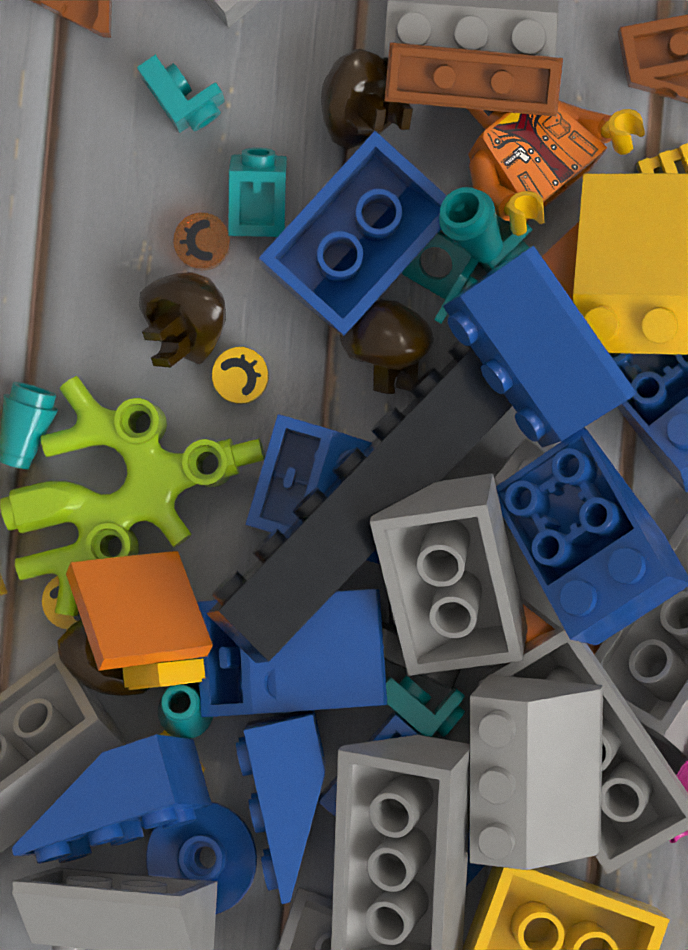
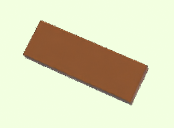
M390 42L385 101L557 117L563 58Z

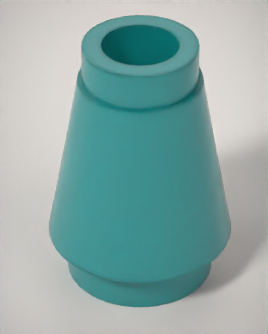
M471 187L458 188L445 197L441 204L439 224L444 234L478 262L485 263L496 259L503 249V241L491 197L485 192Z
M13 382L10 394H3L0 428L1 463L15 468L30 469L32 459H34L41 445V435L47 433L58 412V409L54 407L57 396L54 392L26 383Z
M187 683L171 686L165 691L158 705L160 724L173 737L188 739L198 737L208 729L213 720V717H201L200 690L196 684ZM189 697L191 704L187 711L183 713L172 712V705L178 704L179 698Z

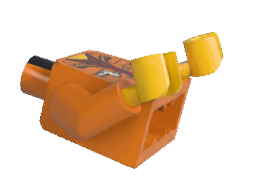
M562 101L558 103L557 117L467 109L485 129L468 153L472 186L474 189L483 191L491 197L496 215L510 222V229L514 235H523L527 232L526 223L529 220L534 219L539 224L545 223L544 208L581 179L584 173H588L595 166L607 149L604 145L605 143L612 141L615 152L620 155L630 153L633 150L630 134L639 137L645 135L642 117L640 113L632 109H622L611 116L586 110Z

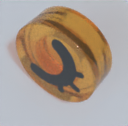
M203 212L185 217L178 224L173 238L174 248L179 259L189 268L198 271L211 270L222 264L228 256L231 245L230 236H228L225 224L218 217Z

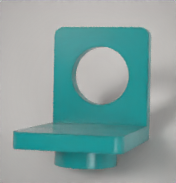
M439 232L402 272V275L445 299L443 303L445 305L478 281L471 275L479 262L452 239ZM438 247L445 250L452 260L450 273L443 277H433L426 273L421 265V256L426 249ZM441 307L434 319L440 324L443 323L448 315L443 307Z

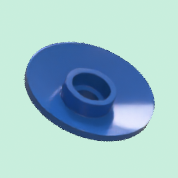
M211 802V806L194 811L197 820L170 829H163V826L155 827L147 845L146 865L148 875L217 881L216 915L236 905L249 890L256 873L257 850L253 835L242 818L230 808L216 802ZM206 846L210 847L216 856L215 863L211 868L205 867L200 861V852Z

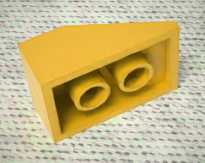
M688 173L583 174L573 303L608 353L688 355Z

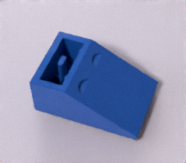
M609 353L636 391L634 396L617 406V408L651 453L683 490L688 492V355Z
M278 414L245 525L268 532H273L278 528L284 534L298 519L292 512L294 508L315 488L318 487L324 493L338 478L332 470L339 461L355 447H358L363 452L372 442ZM377 549L366 559L367 561L380 564Z
M582 428L496 486L502 516L570 640L599 645L688 587V575L666 536L586 428Z
M380 589L335 592L269 662L255 663L206 614L218 602L217 600L197 602L213 644L208 656L200 657L204 659L206 677L202 679V682H199L201 717L388 705Z
M315 710L295 711L250 721L243 730L244 736L239 737V742H236L242 775L248 776L253 774L257 792L251 793V799H248L253 827L256 834L266 832L269 848L263 849L264 856H261L265 882L268 891L279 889L282 904L291 902L325 776L326 758Z
M156 734L102 752L12 847L13 855L36 856L37 864L58 860L59 863H65L91 855L92 846L110 843L111 846H118L139 840L144 837L142 828L150 829L163 826V829H170L197 820L194 811L211 806L212 803L194 739Z

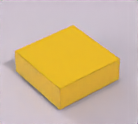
M203 658L123 667L125 688L129 687V690L202 682V679L206 678Z

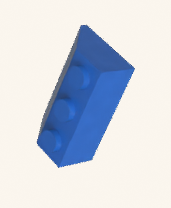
M374 131L259 257L260 265L303 305L345 336L440 232V208L447 195L381 135Z
M534 245L494 268L442 306L449 315L447 321L454 336L463 345L471 346L483 364L481 371L487 383L497 393H504L517 412L515 413V421L520 430L528 439L538 442L541 448L565 440L636 394V391Z

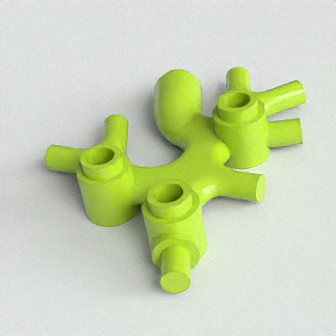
M78 376L69 379L59 390L76 412L77 421L69 429L41 435V444L45 456L51 457L90 446L105 445L114 448L123 457L127 466V477L119 490L111 494H100L72 482L46 481L12 489L9 496L1 498V513L5 526L9 531L18 529L20 533H26L70 522L77 527L79 532L78 539L71 545L16 558L15 568L19 579L25 580L50 573L57 575L59 578V590L55 613L78 616V608L66 576L70 562L114 558L108 551V544L116 536L122 543V549L115 557L138 555V539L130 528L140 521L153 523L163 532L173 548L179 546L190 538L192 534L174 508L178 495L185 489L197 484L210 488L221 486L231 476L240 474L239 467L264 461L265 453L260 438L235 445L231 438L217 442L201 439L190 444L184 453L168 452L159 443L167 429L166 416L160 407L142 398H131L124 401L117 410H110L102 407L92 397ZM148 414L150 417L149 428L143 433H138L136 429L138 418ZM209 455H215L218 459V467L215 472L207 475L203 470V461Z

